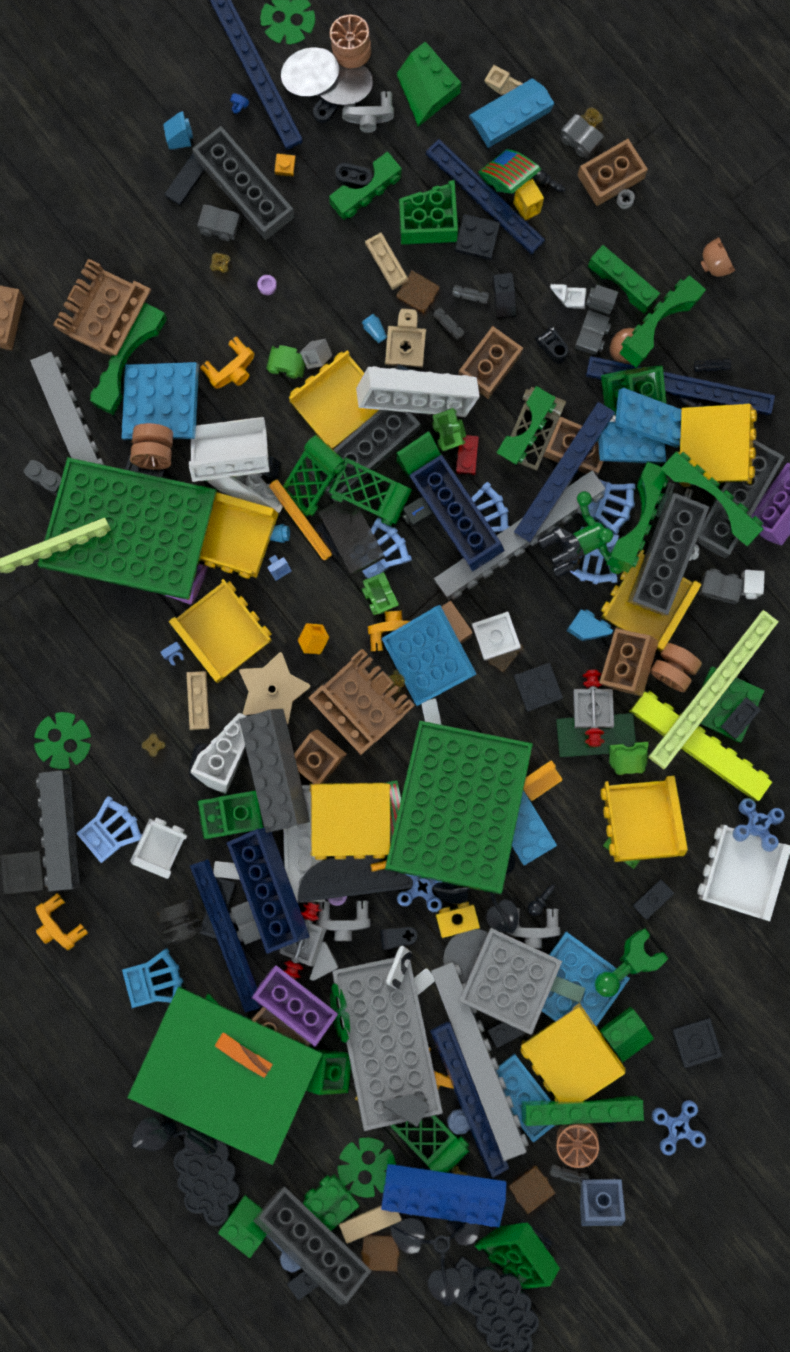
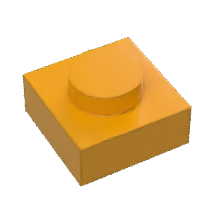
M277 154L275 175L294 176L295 156Z

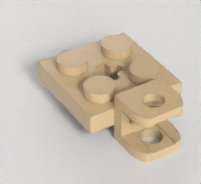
M401 309L398 317V327L388 326L385 365L396 366L400 364L404 367L423 368L426 329L417 328L416 310ZM404 343H408V346L411 347L407 352L400 348Z

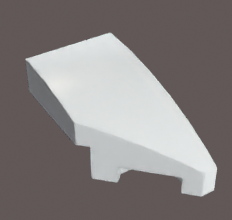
M567 285L550 286L551 290L565 307L585 309L586 288H567Z

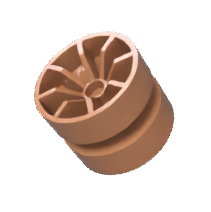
M344 15L335 20L330 28V38L333 55L337 59L338 64L350 69L364 65L371 56V43L367 23L356 15Z
M153 423L136 425L133 428L132 443L134 445L131 447V463L137 467L150 470L168 468L171 465L172 451L170 448L173 444V431L166 426Z
M667 643L660 654L666 662L656 660L650 673L667 686L677 691L685 692L692 681L686 674L696 675L702 662L688 650Z
M592 1123L560 1125L557 1131V1152L565 1164L574 1168H583L590 1165L596 1159L599 1152L597 1131Z

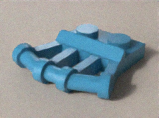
M167 948L147 963L122 970L132 1008L156 1001L171 1003L177 988L181 987L183 980L179 976V964L175 963L169 955L170 951ZM161 958L168 965L167 968L150 972L149 967ZM171 973L172 981L158 985L153 984L152 977ZM173 986L172 997L156 995V990Z

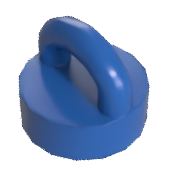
M232 94L230 102L233 103L232 112L236 114L242 108L247 109L249 100L239 94Z

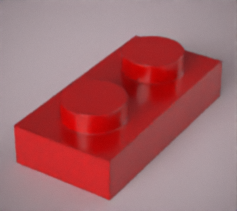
M466 435L463 438L466 443L458 447L456 473L475 475L479 436Z

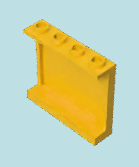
M348 350L344 353H339L334 358L335 361L330 365L325 364L319 370L320 373L315 377L313 375L305 381V385L301 388H295L289 397L290 403L320 439L333 450L379 411L378 409L358 407L356 387L362 379L364 372L350 357Z
M751 404L682 408L680 454L685 452L691 458L689 462L694 466L697 464L706 471L704 475L708 479L713 477L717 482L747 481L748 484H752V478L755 477V467L752 466V459L756 457V450L753 447V440H756V429H753L754 421L757 420V411L754 410ZM679 482L683 487L691 486L690 483Z
M217 492L199 561L205 562L204 565L210 568H215V566L222 567L221 570L227 573L238 572L239 576L250 579V576L257 578L279 513L273 508Z
M642 550L636 555L639 557L636 567H631L628 573H622L620 577L622 582L620 586L616 585L610 595L613 598L610 603L606 601L602 607L601 612H603L601 618L622 630L652 636L659 641L656 650L661 652L670 640L701 584L696 581L691 582L683 577L668 615L662 616L629 603V596L645 557Z
M224 579L221 580L222 583L179 617H174L169 621L217 683L272 641L269 637L272 635L266 626L261 627L258 624L259 617L254 611L250 613L247 610V602L242 596L238 598L234 593L236 588L230 581L226 583Z
M667 776L665 781L610 786L608 782H605L603 789H601V799L605 800L604 818H608L609 825L606 826L607 836L611 837L612 844H609L610 855L614 856V862L676 857L686 854L688 849L675 776Z
M389 783L310 784L311 856H315L316 860L327 859V856H334V859H346V856L354 855V859H365L366 855H373V858H385V855L389 854Z
M580 1003L574 1006L572 1011L521 1043V1053L533 1063L532 1068L534 1072L542 1076L545 1088L549 1092H553L556 1102H583L625 1074V1067Z

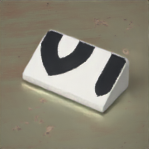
M399 947L385 985L399 989L412 957V952L407 948Z

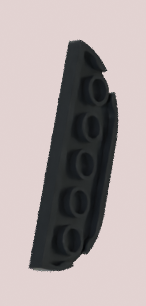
M366 855L365 859H354V856H346V859L331 858L315 864L305 873L298 888L297 902L412 888L413 882L404 873L385 869L372 872L370 864L385 861L388 855H385V858H373V855Z

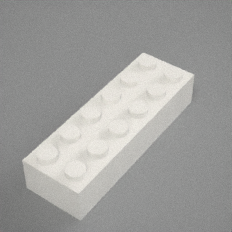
M375 366L367 368L356 387L359 408L438 414L454 408L457 411L456 416L466 417L480 397L477 377L451 375L449 373L438 374L414 370H397L395 368L386 369Z

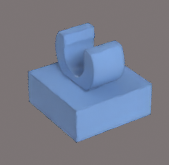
M276 555L269 558L271 565L268 566V569L275 581L291 572L284 557L278 560Z
M178 642L161 651L164 659H169L173 666L176 665L173 660L175 656H179L182 661L184 660L183 654L180 653L183 649Z

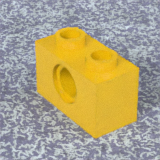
M532 179L516 190L513 203L521 217L526 221L541 212L544 197Z
M469 902L457 904L458 908L451 910L450 907H445L439 910L436 918L442 938L480 928L473 904L469 905ZM454 914L462 915L463 919L460 924L452 922Z

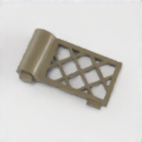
M533 387L530 390L526 389L522 399L525 400V403L510 437H516L517 430L523 427L527 431L528 425H531V422H525L523 416L526 410L530 411L526 402L535 389ZM556 397L554 401L557 403L552 413L548 412L545 418L554 421L552 427L546 430L542 428L541 432L535 434L536 437L541 434L543 435L544 445L536 448L533 443L534 449L526 452L527 455L532 452L536 453L538 458L536 464L528 463L526 457L522 463L518 462V464L537 471L565 406V400Z

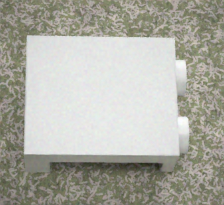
M156 818L155 821L149 819L130 862L135 866L168 879L171 874L170 868L187 835L183 833L184 829L174 825L173 828L166 826L167 822L159 818Z

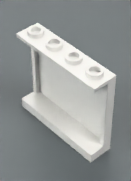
M264 417L197 425L195 439H191V461H189L192 482L269 472L267 432Z
M720 825V828L717 827L714 834L716 839L715 845L709 851V857L711 858L709 865H706L704 868V882L698 888L699 899L770 921L789 858L790 845L779 843L774 851L767 852L762 848V840L759 836L750 834L745 841L738 842L732 836L734 828Z

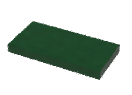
M633 713L614 715L613 728H598L604 731L601 739L605 740L599 747H590L589 744L585 743L589 739L585 732L590 728H574V718L556 719L559 757L610 754V745L624 744L626 747H633L636 743Z

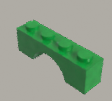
M388 151L373 162L374 177L367 186L360 189H352L343 185L329 196L330 205L343 220L347 217H353L360 207L367 206L376 195L380 196L390 184L394 185L400 180L401 167Z
M604 245L591 257L588 267L601 278H607L620 286L627 294L630 303L643 314L656 302L660 293Z
M536 386L526 402L532 414V422L529 429L516 437L506 436L497 454L515 465L518 462L522 463L527 455L524 451L528 445L532 447L537 438L535 436L537 429L542 430L547 422L544 419L548 412L552 413L557 403L554 402L556 397Z

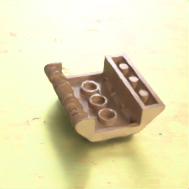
M88 259L84 266L86 269H83L81 273L92 281L91 284L88 285L85 281L77 279V285H74L67 298L69 302L64 304L66 309L75 315L71 318L66 313L60 312L58 316L61 319L57 318L53 326L70 338L103 354L117 356L151 289L136 281L129 283L103 270L99 263Z
M363 649L355 654L351 661L332 679L309 697L311 702L360 755L374 745L415 706L410 699L403 705L401 704L407 698L405 694L401 695L396 702L391 696L398 691L399 687L396 685L390 691L388 690L394 682L384 671L377 677L375 676L381 670L379 666L373 668L370 674L365 668L372 663L373 659L369 657L362 662L368 656Z

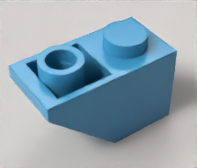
M179 112L163 124L169 150L191 146L190 139L193 138L189 119H185L183 112Z
M582 609L567 629L569 633L581 641L607 637L613 632L607 622L603 620L601 622L594 618L595 615L589 610L583 611Z

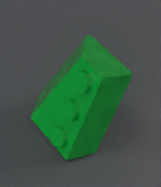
M426 42L409 55L397 72V77L408 99L418 127L459 95L461 91L459 79Z
M455 180L449 181L448 184L441 187L438 185L432 187V190L423 193L418 192L399 199L401 244L457 242L458 225Z
M528 1223L500 1226L474 1245L479 1251L483 1249L489 1254L488 1259L492 1263L496 1262L504 1268V1274L511 1273L515 1275L521 1283V1289L551 1286L560 1269Z

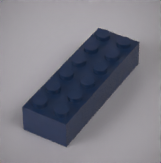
M442 455L409 475L472 572L505 551L502 543Z
M259 828L227 842L266 953L280 950L309 938L310 935L272 832L266 833L265 828Z

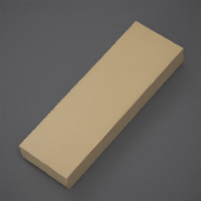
M382 233L365 241L366 246L392 290L408 282V277Z
M206 671L188 672L187 690L190 730L210 729Z
M381 1206L343 1221L339 1223V1226L347 1244L400 1222L402 1219L398 1212L381 1210Z

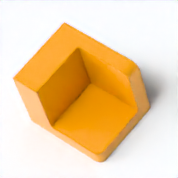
M306 623L298 642L304 653L321 654L329 636L323 625Z

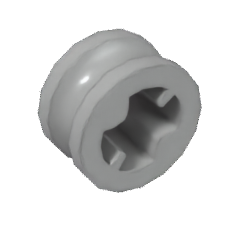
M628 189L619 192L617 197L618 206L623 209L630 208L635 199L634 193ZM628 196V201L623 202V197Z

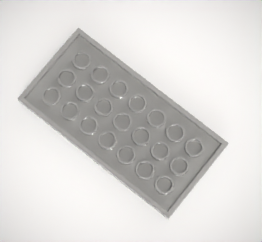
M395 958L332 971L334 983L339 986V996L341 989L347 1003L345 1012L349 1013L350 1033L347 1030L349 1039L346 1044L364 1131L406 1122V1120L381 1104L383 1101L410 1094L416 1095L419 1093L427 1098L426 1103L429 1104V1107L422 1118L443 1113L411 962H409L399 989L385 985ZM341 1016L342 1024H343V1029H344V1021H343V1018H342V1016Z

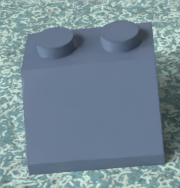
M622 1179L582 1180L580 1199L582 1226H621L625 1222Z

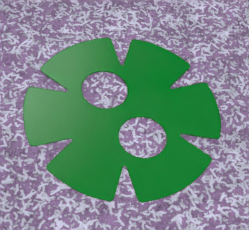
M271 0L275 7L267 3L264 5L261 11V25H272L265 31L266 35L272 40L280 43L284 34H286V43L294 44L305 39L300 29L311 33L315 23L314 11L303 12L311 5L308 0H292L291 3L290 0ZM282 11L285 14V20L281 23L274 22L272 19L273 13ZM293 14L302 15L303 22L301 25L295 26L291 23L290 18Z
M59 712L55 714L56 724L49 716L39 724L34 737L45 741L36 743L34 746L37 755L43 762L53 755L50 767L67 769L70 768L69 757L75 765H78L87 756L91 744L80 740L90 738L91 735L83 720L78 721L72 726L75 715ZM51 729H58L61 732L59 741L52 742L49 740L48 733ZM68 739H73L77 743V749L72 753L66 752L64 749V743Z
M334 983L331 987L333 996L330 993L331 1009L338 1015L333 1023L338 1036H340L341 1032V1040L346 1043L349 1039L347 1030L350 1033L349 1013L345 1012L347 1007L345 996L341 989L339 996V986ZM336 996L340 1001V1010H338L336 1005ZM340 1016H342L344 1021V1030H342L340 1025Z
M359 1138L360 1151L353 1142L349 1143L342 1151L339 1158L349 1163V1165L338 1166V1175L344 1186L354 1181L350 1189L352 1194L359 1197H374V1185L383 1193L386 1177L384 1170H387L388 1164L396 1165L394 1155L390 1149L379 1154L384 1145L383 1142L374 1138ZM368 1150L375 1154V1161L370 1165L362 1161V1154ZM363 1170L369 1171L372 1175V1180L368 1184H362L358 1180V1175Z

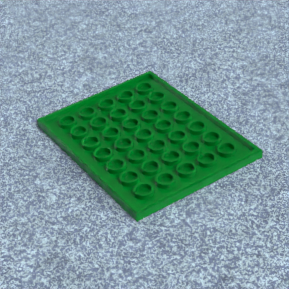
M67 457L44 541L103 518L107 520L111 530L104 536L90 538L84 544L77 543L70 546V549L66 551H57L48 558H39L38 567L189 600L217 490Z
M419 721L385 870L502 895L533 743Z
M178 987L128 1098L273 1165L323 1052ZM221 1034H227L242 1046L272 1063V1067L267 1075L262 1077L215 1047Z

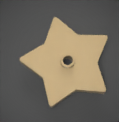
M281 652L263 668L239 670L249 691L243 711L245 716L270 709H283L288 725L293 702L311 687L308 683L290 674ZM270 686H275L276 690L274 693L269 692L268 688Z

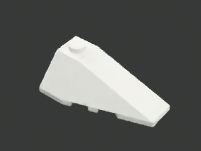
M261 473L207 480L216 489L232 497L273 508L278 513H280L283 507L269 488L270 484H266L261 478Z
M238 713L224 730L211 741V744L204 751H201L190 772L206 786L225 794L246 748L239 719L248 716Z

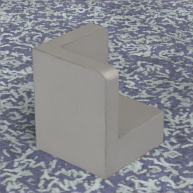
M326 339L311 341L300 352L307 369L323 366L332 357Z

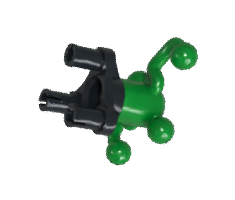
M587 491L578 494L577 503L588 526L573 534L557 526L552 529V532L537 539L543 550L556 542L561 543L564 551L551 557L555 566L552 567V571L557 579L570 571L578 570L581 557L596 549L599 550L606 561L609 559L610 553L606 544L612 540L613 532L609 528H604L601 523L595 522L590 515L588 505L591 503L592 497ZM609 565L612 573L620 574L622 570Z

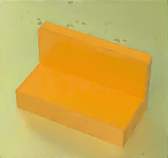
M552 760L526 777L523 790L530 801L535 800L562 781Z

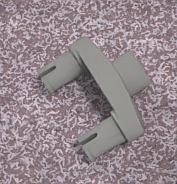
M387 91L386 98V92L381 93V107H355V103L344 105L342 117L347 122L360 124V130L363 132H373L376 130L377 123L387 122L394 118V108L392 107L393 94Z
M356 901L357 919L355 921H331L330 902H324V910L323 902H317L322 911L318 912L319 920H316V925L326 928V930L334 931V941H352V931L370 927V919H368L369 901H363V909L362 902Z
M546 909L547 927L521 928L518 922L516 931L506 934L524 938V944L535 949H542V938L560 935V927H558L559 909L553 910V917L552 909Z

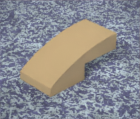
M493 65L484 80L488 86L502 96L523 84L511 78L509 72Z

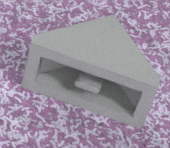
M324 940L322 941L310 980L313 981L339 967L329 945Z

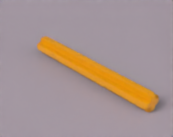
M278 480L273 481L269 488L322 560H327L332 555L331 551Z

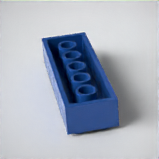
M388 1164L381 1210L500 1227L506 1199V1181Z

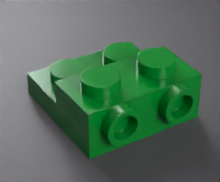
M335 1174L331 1177L328 1175L319 1182L320 1186L316 1190L313 1188L304 1195L305 1199L303 1202L306 1208L330 1231L360 1205Z

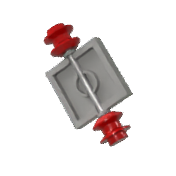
M588 670L587 673L583 674V677L587 678L583 685L589 689H574L573 691L574 728H590L585 732V735L589 736L585 743L589 744L590 747H599L601 743L605 742V740L601 739L604 731L598 728L614 727L613 689H597L601 686L598 678L602 676L601 673H598V670Z
M309 901L308 904H303L306 910L301 912V914L305 918L304 922L310 937L280 949L281 954L292 958V961L284 962L287 969L283 971L294 980L300 978V975L297 973L298 970L303 969L299 962L315 966L326 932V928L312 923L319 920L316 915L317 912L322 910L319 908V904Z

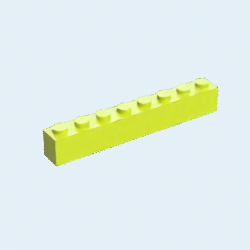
M644 692L643 696H639L629 712L633 713L634 716L662 736H665L680 715L673 712L674 708L669 704L659 702L657 700L658 697L652 692ZM698 726L681 749L749 798L759 801L772 783L768 779L769 776L761 770L756 771L753 769L752 763L746 759H739L734 750L730 748L725 749L720 745L721 741L713 736L711 738L704 734L706 731Z

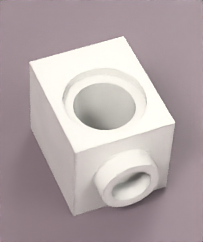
M744 570L741 573V579L744 582L740 595L746 596V599H757L764 592V571Z

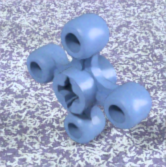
M751 798L742 800L739 804V811L747 815L749 822L747 825H738L733 830V838L738 842H742L750 834L759 836L762 840V848L767 852L774 851L778 847L779 841L776 836L769 833L768 827L771 824H780L784 820V812L779 808H774L768 815L758 814L755 810L756 804Z
M406 874L412 879L413 886L410 890L402 891L398 894V903L401 906H408L415 897L421 896L426 900L429 911L438 912L442 908V902L433 895L432 888L441 881ZM418 880L423 884H428L426 886L427 893L417 889L419 887ZM403 895L408 896L407 902L401 900ZM433 901L438 902L436 908L431 907Z
M687 1100L682 1104V1112L678 1117H670L662 1108H656L652 1112L653 1121L659 1125H666L669 1129L668 1137L660 1142V1149L665 1155L675 1153L676 1143L679 1139L687 1138L696 1148H701L706 1143V1137L702 1132L693 1131L689 1127L688 1122L690 1118L694 1117L698 1112L697 1105L691 1100ZM689 1106H692L691 1111H687ZM659 1114H663L661 1119H657ZM676 1125H678V1126L681 1125L683 1128H682V1130H679V1129L676 1130V1129H675V1126H676ZM696 1137H700L698 1142H695ZM666 1145H671L669 1149H665Z

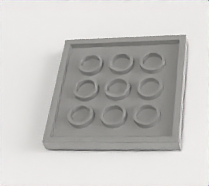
M490 928L459 998V1002L532 1035L562 961Z

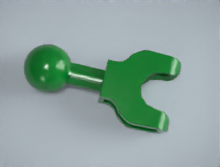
M646 928L637 931L626 940L624 955L620 958L622 964L612 973L602 972L596 977L594 985L598 994L603 997H612L619 991L620 981L629 973L632 975L640 971H655L668 960L664 952L656 953L652 957L645 953L644 943L650 937Z

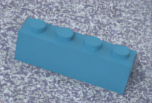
M532 78L470 114L469 117L489 148L551 112L554 102L545 87Z

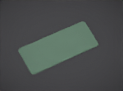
M556 976L550 991L576 1002H581L585 988Z

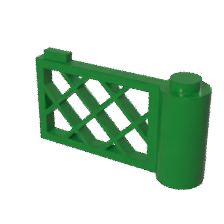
M317 435L313 436L306 443L305 451L283 485V488L297 507L306 516H313L319 508L316 504L335 474L339 475L345 469V460ZM307 457L312 461L313 468H307L305 461ZM308 471H314L316 481H309ZM319 471H323L328 475L326 480L320 479ZM298 472H303L304 481H298ZM310 484L317 485V494H312ZM290 485H294L296 495L291 494L287 490ZM299 485L306 486L307 494L301 495ZM302 498H308V508L303 505Z
M345 457V468L347 463L353 465L356 474L347 477L343 470L339 475H336L329 490V493L332 494L331 498L341 503L344 499L381 517V522L389 526L392 523L397 524L412 489ZM369 473L373 482L363 485L360 475ZM358 477L360 487L351 490L348 480ZM345 481L348 491L341 494L336 492L335 489L338 483ZM381 481L390 483L387 490L380 493L377 483ZM374 485L377 495L368 498L365 488ZM362 489L365 499L357 502L354 500L352 493ZM378 497L380 506L376 511L371 508L369 500Z
M436 1115L430 1116L434 1120V1128L422 1127V1119L420 1127H408V1121H406V1127H397L395 1124L390 1125L428 1165L431 1171L449 1173L469 1152L467 1148L469 1143L462 1136L460 1138L456 1137ZM408 1130H420V1142H411L408 1138ZM422 1130H434V1142H422ZM436 1130L445 1131L450 1137L445 1142H436ZM422 1145H434V1153L429 1158L422 1153Z

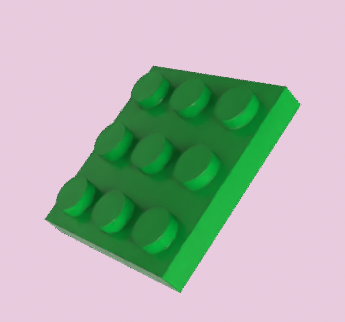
M713 666L710 667L702 687L705 685V683L708 681V679L712 676V674L715 672L717 668ZM735 678L700 725L741 743L748 726L737 739H733L720 726L745 697L758 706L764 690Z

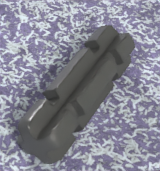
M458 285L454 286L452 295L455 297L462 296L463 299L476 302L479 300L480 303L484 304L488 302L489 293L482 291L480 293L479 290L466 287L463 289L462 286Z
M438 308L434 312V317L438 321L440 320V323L450 333H453L457 340L464 335V331L457 326L448 314L445 315V311L442 308Z
M552 1165L550 1170L551 1176L560 1177L573 1183L578 1182L580 1185L582 1180H589V1176L585 1173L579 1174L578 1171L564 1167L561 1169L557 1165Z

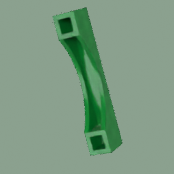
M688 276L684 281L680 279L674 287L675 291L670 290L664 297L665 302L662 303L660 301L653 309L654 313H649L642 321L644 324L642 326L638 324L633 330V336H627L621 343L623 348L619 354L636 368L654 347V332L657 323L670 314L689 311L706 291L691 276Z
M144 303L118 355L110 358L107 371L101 374L98 387L94 388L91 392L90 401L94 406L111 415L115 414L122 401L121 377L125 364L133 351L142 343L159 335L167 320L164 312Z
M676 451L661 470L674 482L694 484L714 495L728 514L732 534L746 546H749L765 529L762 527L764 523L757 516L752 518L747 513L749 509L742 503L739 505L733 501L735 497L727 490L723 492L718 487L720 484L713 477L708 479L704 475L706 471L698 464L694 466L689 462L691 458L685 452L680 454Z
M647 461L637 483L642 503L639 523L633 531L616 541L607 565L627 573L631 567H636L639 557L636 555L644 547L645 541L643 537L648 535L651 528L649 521L654 519L657 512L655 505H659L663 496L660 493L661 489H665L669 480L666 477L667 474L661 470L662 467Z
M637 1096L583 1102L521 1101L522 1122L526 1126L644 1121L643 1100Z

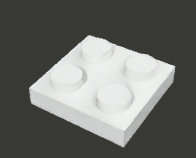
M508 612L472 624L484 661L521 648Z

